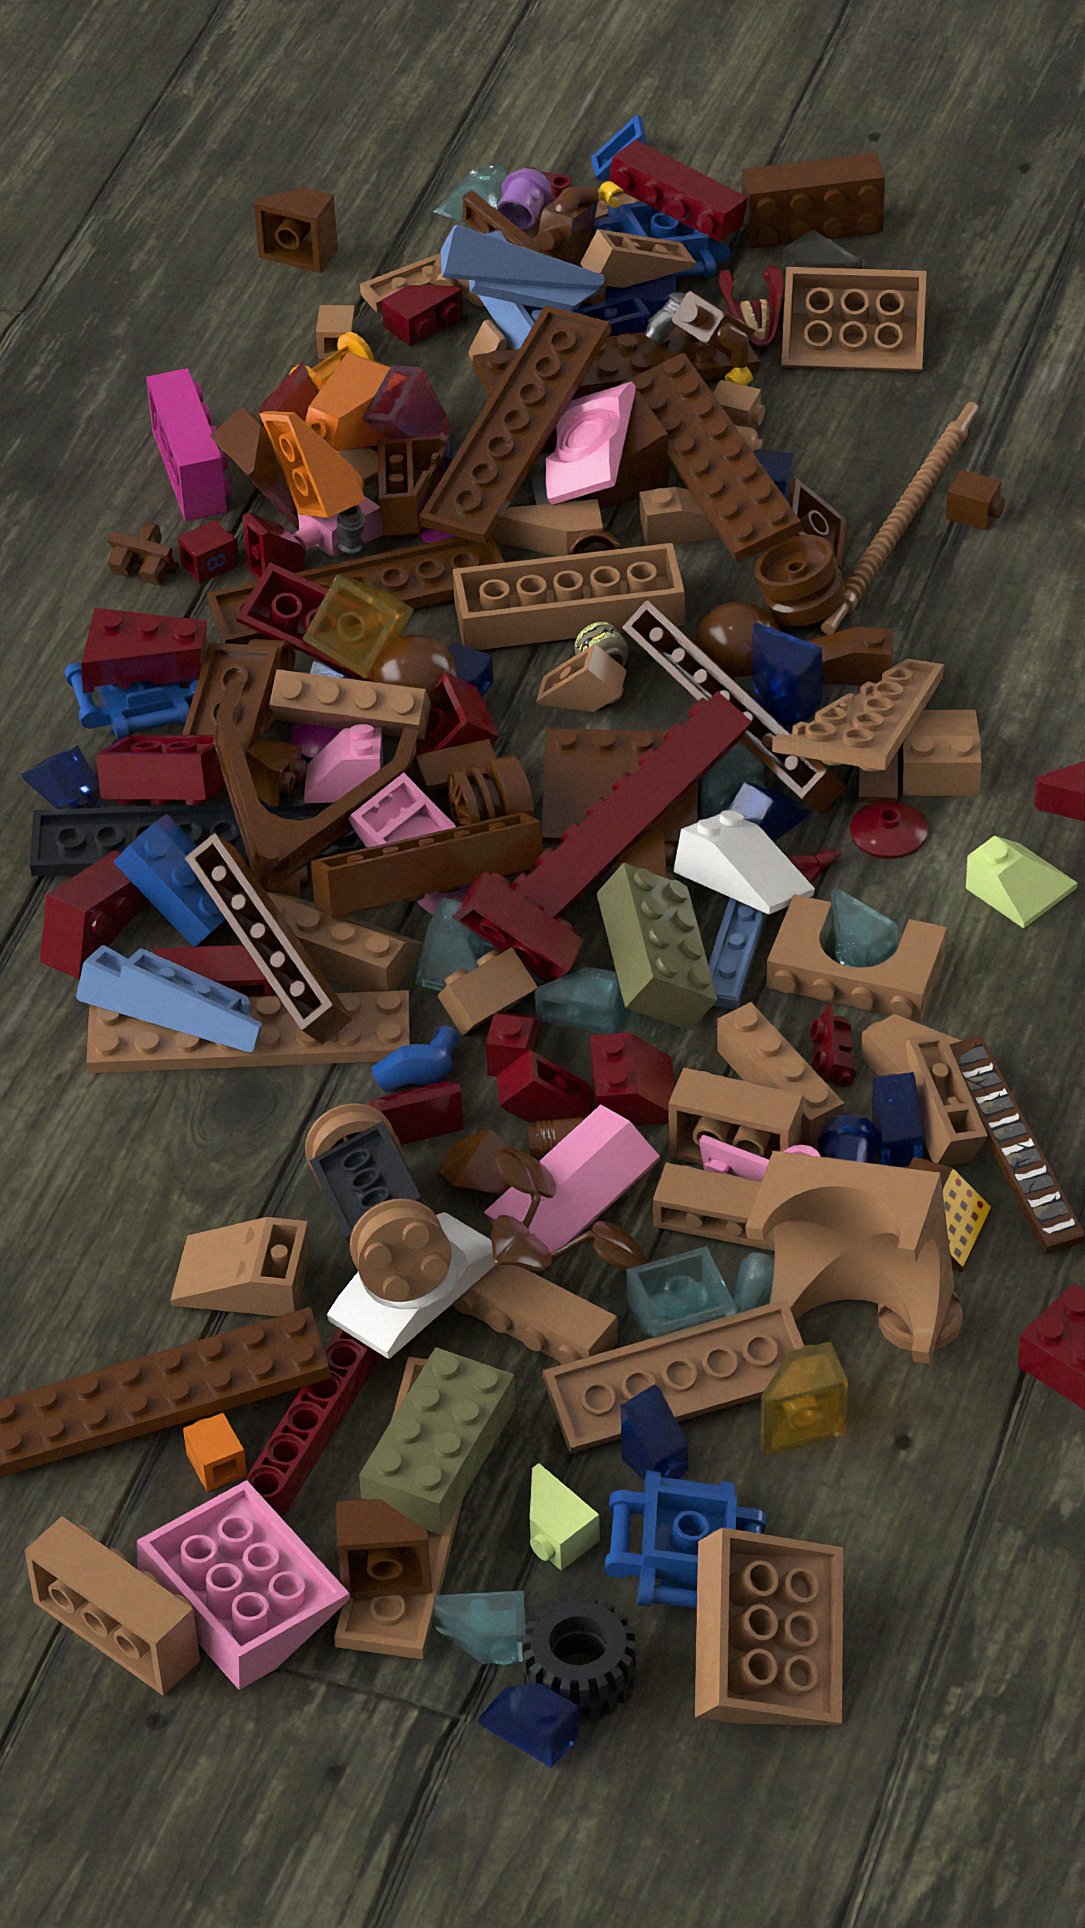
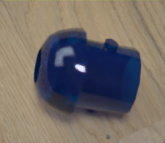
M841 1113L834 1115L823 1125L818 1136V1147L824 1152V1157L872 1164L873 1156L880 1151V1136L877 1127L866 1116L857 1113Z

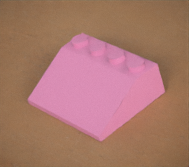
M247 1480L136 1541L137 1569L141 1572L143 1570L150 1572L163 1588L173 1595L180 1594L191 1603L194 1609L198 1644L239 1690L277 1669L350 1599V1593Z

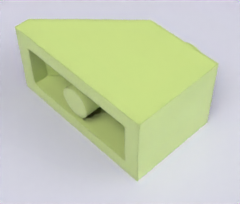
M538 1463L532 1468L530 1545L540 1559L544 1561L549 1560L562 1571L600 1541L599 1514Z

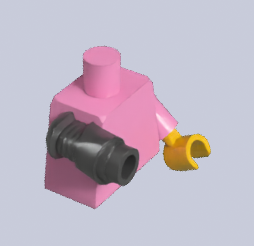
M365 497V501L329 518L304 516L298 513L299 530L293 533V536L299 537L302 541L305 552L316 545L334 557L343 553L354 554L359 552L365 543L383 535L380 506Z

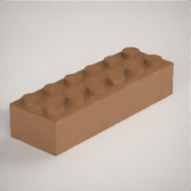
M673 543L453 569L454 602L464 652L577 638L580 632L588 625L596 622H607L613 625L619 633L626 632L622 628L624 624L646 600L658 608L677 626L685 625V591Z

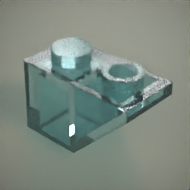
M739 743L703 777L701 820L721 814L722 811H733L749 800H754L764 792V763Z

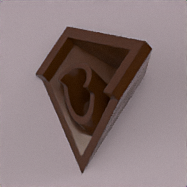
M491 1128L454 1143L437 1169V1176L446 1178L453 1186L484 1191L487 1194L503 1195L512 1186L500 1175L496 1166L495 1156L500 1147H509Z

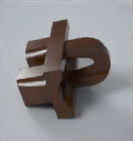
M146 522L138 538L114 531L111 532L108 538L112 548L108 565L115 574L127 576L134 563L142 565L139 571L141 579L148 583L159 585L167 572L176 573L179 563L172 558V548L160 544L162 533L158 524Z

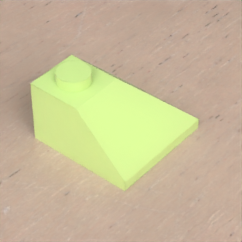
M993 836L967 857L966 889L1022 928L1027 927L1077 889V882L1020 843Z

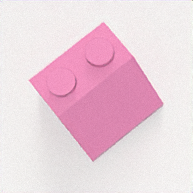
M358 724L351 728H344L307 764L304 803L336 802L383 768L382 727L373 728L368 724Z

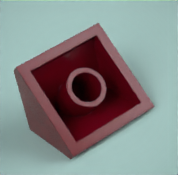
M442 1081L367 1100L369 1106L385 1115L401 1145L463 1130L462 1098L459 1083Z

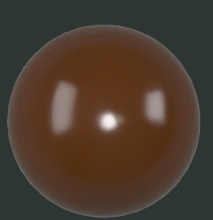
M743 601L725 603L713 609L702 620L695 636V643L731 677L752 676L770 669L779 661L781 649L784 648L781 629L773 616L762 607Z
M405 635L390 641L378 652L372 663V682L426 689L431 702V709L439 708L444 710L446 705L444 694L434 690L439 677L444 672H447L460 679L458 666L451 652L442 643L424 635Z

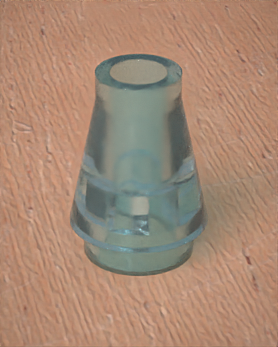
M753 1252L748 1254L747 1259H743L740 1262L734 1300L731 1304V1309L734 1313L737 1314L758 1308L772 1290L775 1263L773 1258L762 1253Z

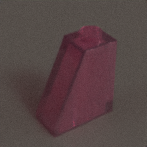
M392 365L362 417L367 425L389 439L448 435L452 428L421 367Z

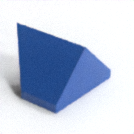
M637 114L591 156L595 178L600 181L609 180L612 156L633 141L638 140L647 145L641 116Z

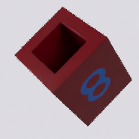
M216 520L178 536L181 565L199 584L237 567L235 553L238 550L237 540L231 531H226Z

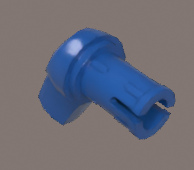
M441 1026L440 1030L436 1029L430 1045L410 1044L399 1047L372 1066V1073L376 1082L387 1093L408 1084L428 1085L441 1081L452 1070L451 1055L459 1044V1034L449 1026Z

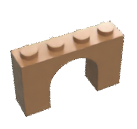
M794 894L767 959V988L851 1006L861 1010H869L887 1015L896 1014L906 1019L921 1022L946 956L947 927L909 919L896 952L888 960L871 967H849L832 960L823 951L831 932L832 902Z

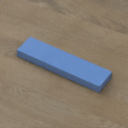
M731 897L708 966L718 999L713 1006L736 1010L739 1007L768 914Z

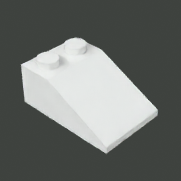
M728 810L722 811L721 814L699 820L698 823L681 829L673 871L679 875L767 914L789 906L794 894L804 897H811L814 894L815 888L757 824L745 820L741 813Z

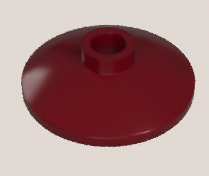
M878 801L868 804L856 812L850 824V835L854 844L864 853L882 859H897L911 855L922 847L928 833V826L924 816L914 807L898 801Z

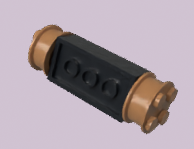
M351 1103L330 1109L320 1116L311 1127L306 1139L305 1153L315 1179L324 1191L342 1233L350 1246L353 1262L359 1271L364 1285L374 1295L392 1302H407L427 1295L443 1281L449 1270L452 1258L451 1245L445 1232L442 1230L437 1216L428 1207L403 1158L401 1144L390 1122L379 1110L365 1104Z

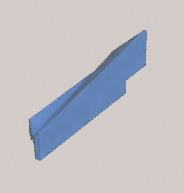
M455 225L441 248L442 277L470 280V293L542 309L547 305L573 312L589 297L593 299L604 283V275L460 225Z
M102 945L84 961L76 998L81 1002L249 1053L254 1051L257 1046L262 1023L252 1019L250 1015L251 1003L246 995L142 948L127 959Z

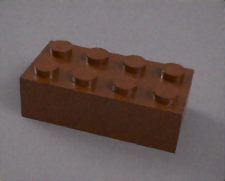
M876 152L742 169V194L748 197L742 227L749 249L883 232L885 176Z

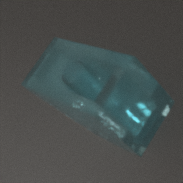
M835 887L831 891V930L835 959L842 965L857 968L871 967L885 962L896 952L897 924Z
M584 967L539 986L535 992L536 1016H542L543 1022L603 1034H614L625 1006L617 973L593 967Z
M524 1591L434 1596L436 1629L482 1664L496 1663L500 1665L523 1662L522 1638L526 1636Z

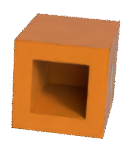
M224 1413L198 1420L193 1425L183 1428L186 1454L207 1492L247 1476L244 1449Z

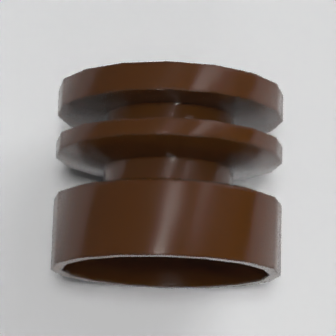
M514 754L487 761L485 766L486 779H484L476 765L467 766L465 773L461 769L448 771V802L456 827L524 812L536 819L528 780L518 758Z

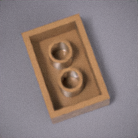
M683 1067L668 1103L670 1158L703 1165L699 1142L703 1135L770 1160L773 1151L784 1152L787 1148L794 1145H802L803 1095Z

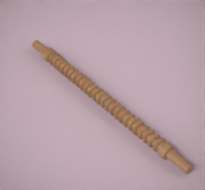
M968 402L956 421L948 424L941 438L929 453L928 458L925 459L924 464L921 465L920 470L917 471L916 476L905 490L904 495L901 496L900 501L892 509L891 514L880 528L879 533L876 534L875 539L867 547L858 565L850 573L849 578L845 582L847 595L844 603L833 614L826 617L821 625V629L825 634H833L845 615L853 612L856 608L858 601L861 600L862 595L865 594L875 575L878 574L879 569L882 568L883 563L887 560V556L891 554L892 549L895 548L896 543L899 542L900 537L908 528V524L912 522V518L920 510L921 505L932 491L933 486L936 485L937 480L940 479L941 474L944 473L945 468L956 454L957 449L960 448L967 438L968 427L979 412V407L976 403Z

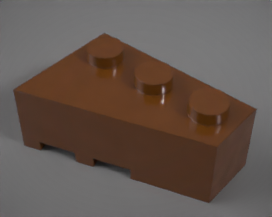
M450 435L378 440L379 504L383 536L394 535L401 537L421 531L423 526H421L419 515L452 462Z

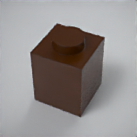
M960 470L947 491L946 519L987 531L993 519L999 518L1004 509L1005 498L1001 496L1002 481Z

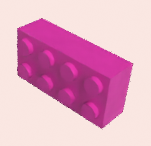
M188 368L147 376L152 431L184 520L189 521L227 513L226 497H231V489L227 475L223 476V470L228 469V460L225 452L221 448L218 449L219 446L210 437L217 428L215 425L209 426L211 424V415L208 404H201L203 402V395L199 381L193 382Z

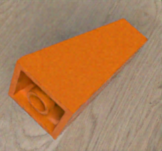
M351 352L346 353L310 404L305 423L337 452L378 445V440L394 439L410 374Z

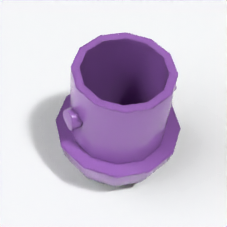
M522 168L512 172L502 183V198L497 206V211L522 231L530 230L539 214H542L543 209L552 201V190L549 181L544 174L536 169Z

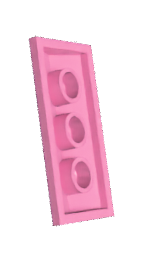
M602 1105L598 1106L539 1161L553 1176L557 1189L553 1198L541 1196L540 1204L528 1230L547 1246L550 1253L554 1252L577 1238L660 1160L659 1154L629 1120ZM511 1187L484 1212V1217L492 1224L500 1215L514 1217L523 1223L531 1205V1195Z

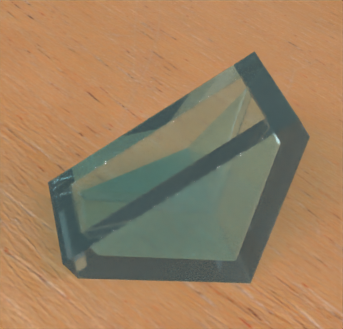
M495 165L474 169L433 212L464 222L462 220L463 195L471 190L497 210V206L502 198V183L506 179V167Z

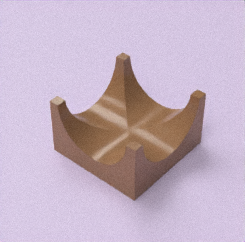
M773 1151L745 1227L747 1239L764 1241L767 1234L773 1229L775 1263L769 1304L787 1299L796 1321L809 1310L829 1302L864 1300L877 1304L883 1303L887 1308L897 1313L909 1326L913 1334V1361L930 1364L954 1290L941 1174L932 1171Z

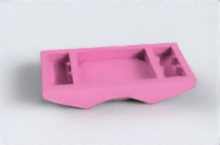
M632 381L571 400L556 425L557 442L555 451L546 458L547 499L551 505L615 486L636 386Z
M402 773L348 818L367 848L456 827L405 773ZM474 883L462 885L460 890L452 893H440L438 891L425 894L424 899L417 902L441 922L457 930L462 924L453 919L452 915Z

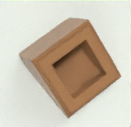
M489 319L483 321L470 347L469 357L472 361L473 355L492 351H507L505 336Z

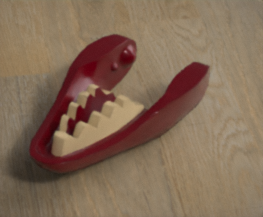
M769 266L763 274L764 279L767 281L770 295L769 300H746L737 303L733 298L734 286H732V283L734 282V276L730 273V270H723L719 276V286L730 314L756 330L749 342L752 346L762 348L771 345L778 325L784 279L780 270L776 266Z

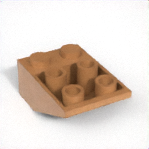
M264 1217L188 1235L170 1300L171 1306L269 1316H281L297 1311L311 1256L308 1221Z

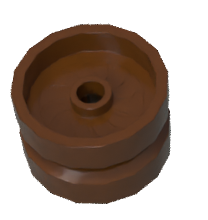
M800 535L788 538L768 548L758 558L754 567L756 579L761 592L764 594L768 611L776 622L781 625L795 627L819 622L833 614L844 603L847 595L845 582L838 568L831 543L823 537Z

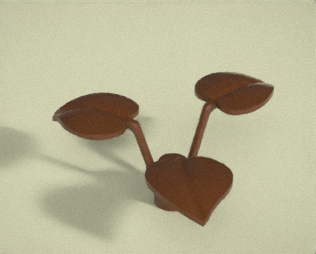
M500 1147L498 1149L495 1162L500 1175L516 1190L530 1194L532 1201L523 1223L507 1215H500L493 1222L491 1242L495 1266H520L532 1273L535 1270L543 1271L550 1267L552 1261L582 1243L593 1242L595 1252L610 1264L647 1278L649 1277V1265L638 1243L624 1229L609 1222H596L593 1226V1232L587 1231L550 1253L547 1246L536 1238L533 1233H530L528 1229L540 1204L541 1196L553 1198L556 1194L557 1188L554 1178L541 1162L527 1153L511 1148Z

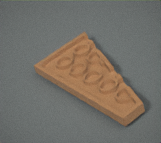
M907 658L882 673V680L875 684L868 681L863 684L858 695L855 696L848 693L815 713V720L809 724L801 721L793 726L792 734L787 736L780 733L773 737L772 752L818 759L828 765L848 764L859 766L860 769L869 772L885 771L943 679L944 664Z

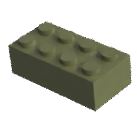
M623 863L597 892V897L625 1008L691 1030L718 999L688 887L677 880L664 878L645 868H637Z
M435 1347L359 1475L361 1498L367 1500L382 1499L422 1529L442 1536L516 1407L514 1374Z

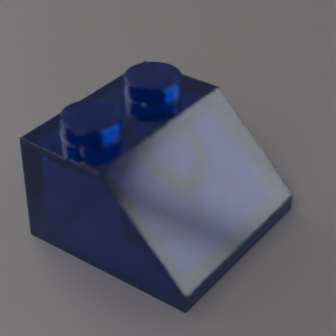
M756 622L752 626V683L761 705L781 724L793 728L795 724L801 721L806 722L821 704L822 647Z

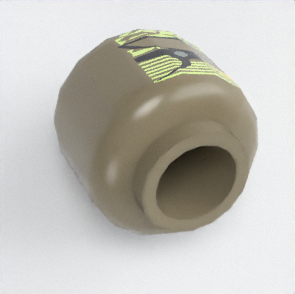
M596 622L588 625L577 636L574 644L576 655L595 643L622 667L627 663L630 654L629 645L613 625L607 622Z

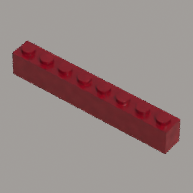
M718 691L708 701L704 697L699 699L688 712L690 718L683 725L676 722L664 735L663 740L665 743L658 750L653 746L649 748L637 762L640 767L632 775L626 771L612 786L615 792L607 800L602 796L599 797L586 812L589 817L581 825L574 822L561 836L560 839L563 843L555 850L551 847L547 848L535 861L534 864L537 868L529 876L524 872L519 875L511 884L512 887L510 889L521 897L530 896L544 906L543 912L553 919L561 918L618 862V856L638 842L745 736L752 721Z

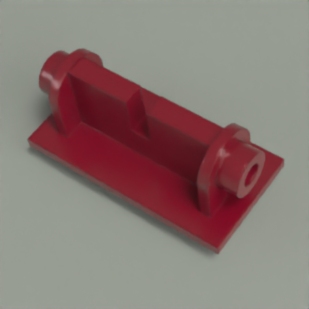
M828 1003L821 1016L813 1020L809 1031V1039L813 1041L814 1047L812 1069L825 1083L827 1080L836 1082L839 1086L845 1087L849 1086L856 1076L854 1054L850 1053L853 1048L851 1024L844 1016L833 1017L832 1004Z

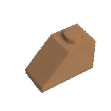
M594 643L544 675L536 702L546 707L595 712L606 704H614L621 697L627 670Z

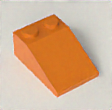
M264 411L260 413L299 515L329 518L365 501L362 492L364 484L359 473L295 412Z

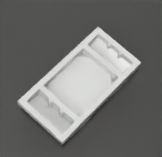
M445 1212L436 1216L450 1242L452 1258L445 1278L433 1291L421 1298L407 1302L384 1300L368 1290L358 1271L327 1314L329 1322L390 1359L495 1266L491 1240Z

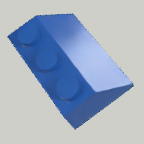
M166 814L137 837L113 863L193 947H196L226 918L185 859L198 846Z

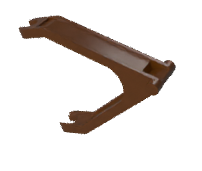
M230 679L217 711L216 720L218 726L214 734L213 744L251 870L264 890L274 893L278 885L354 830L348 820L353 812L402 773H405L407 776L409 775L420 731L404 727L393 760L314 818L299 821L283 819L270 813L259 802L235 726L243 703L239 699L245 683Z

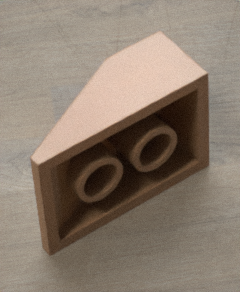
M923 710L901 744L903 796L980 795L981 746L976 710Z

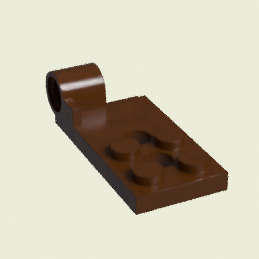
M252 639L248 645L209 643L182 735H214L218 726L216 720L217 711L229 680L233 679L244 682L245 685L239 699L243 703L235 726L246 758L247 750L259 738L272 694L276 670H294L295 650L293 644L290 641Z

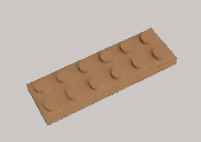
M787 1299L543 1370L542 1375L570 1454L812 1383L816 1376Z

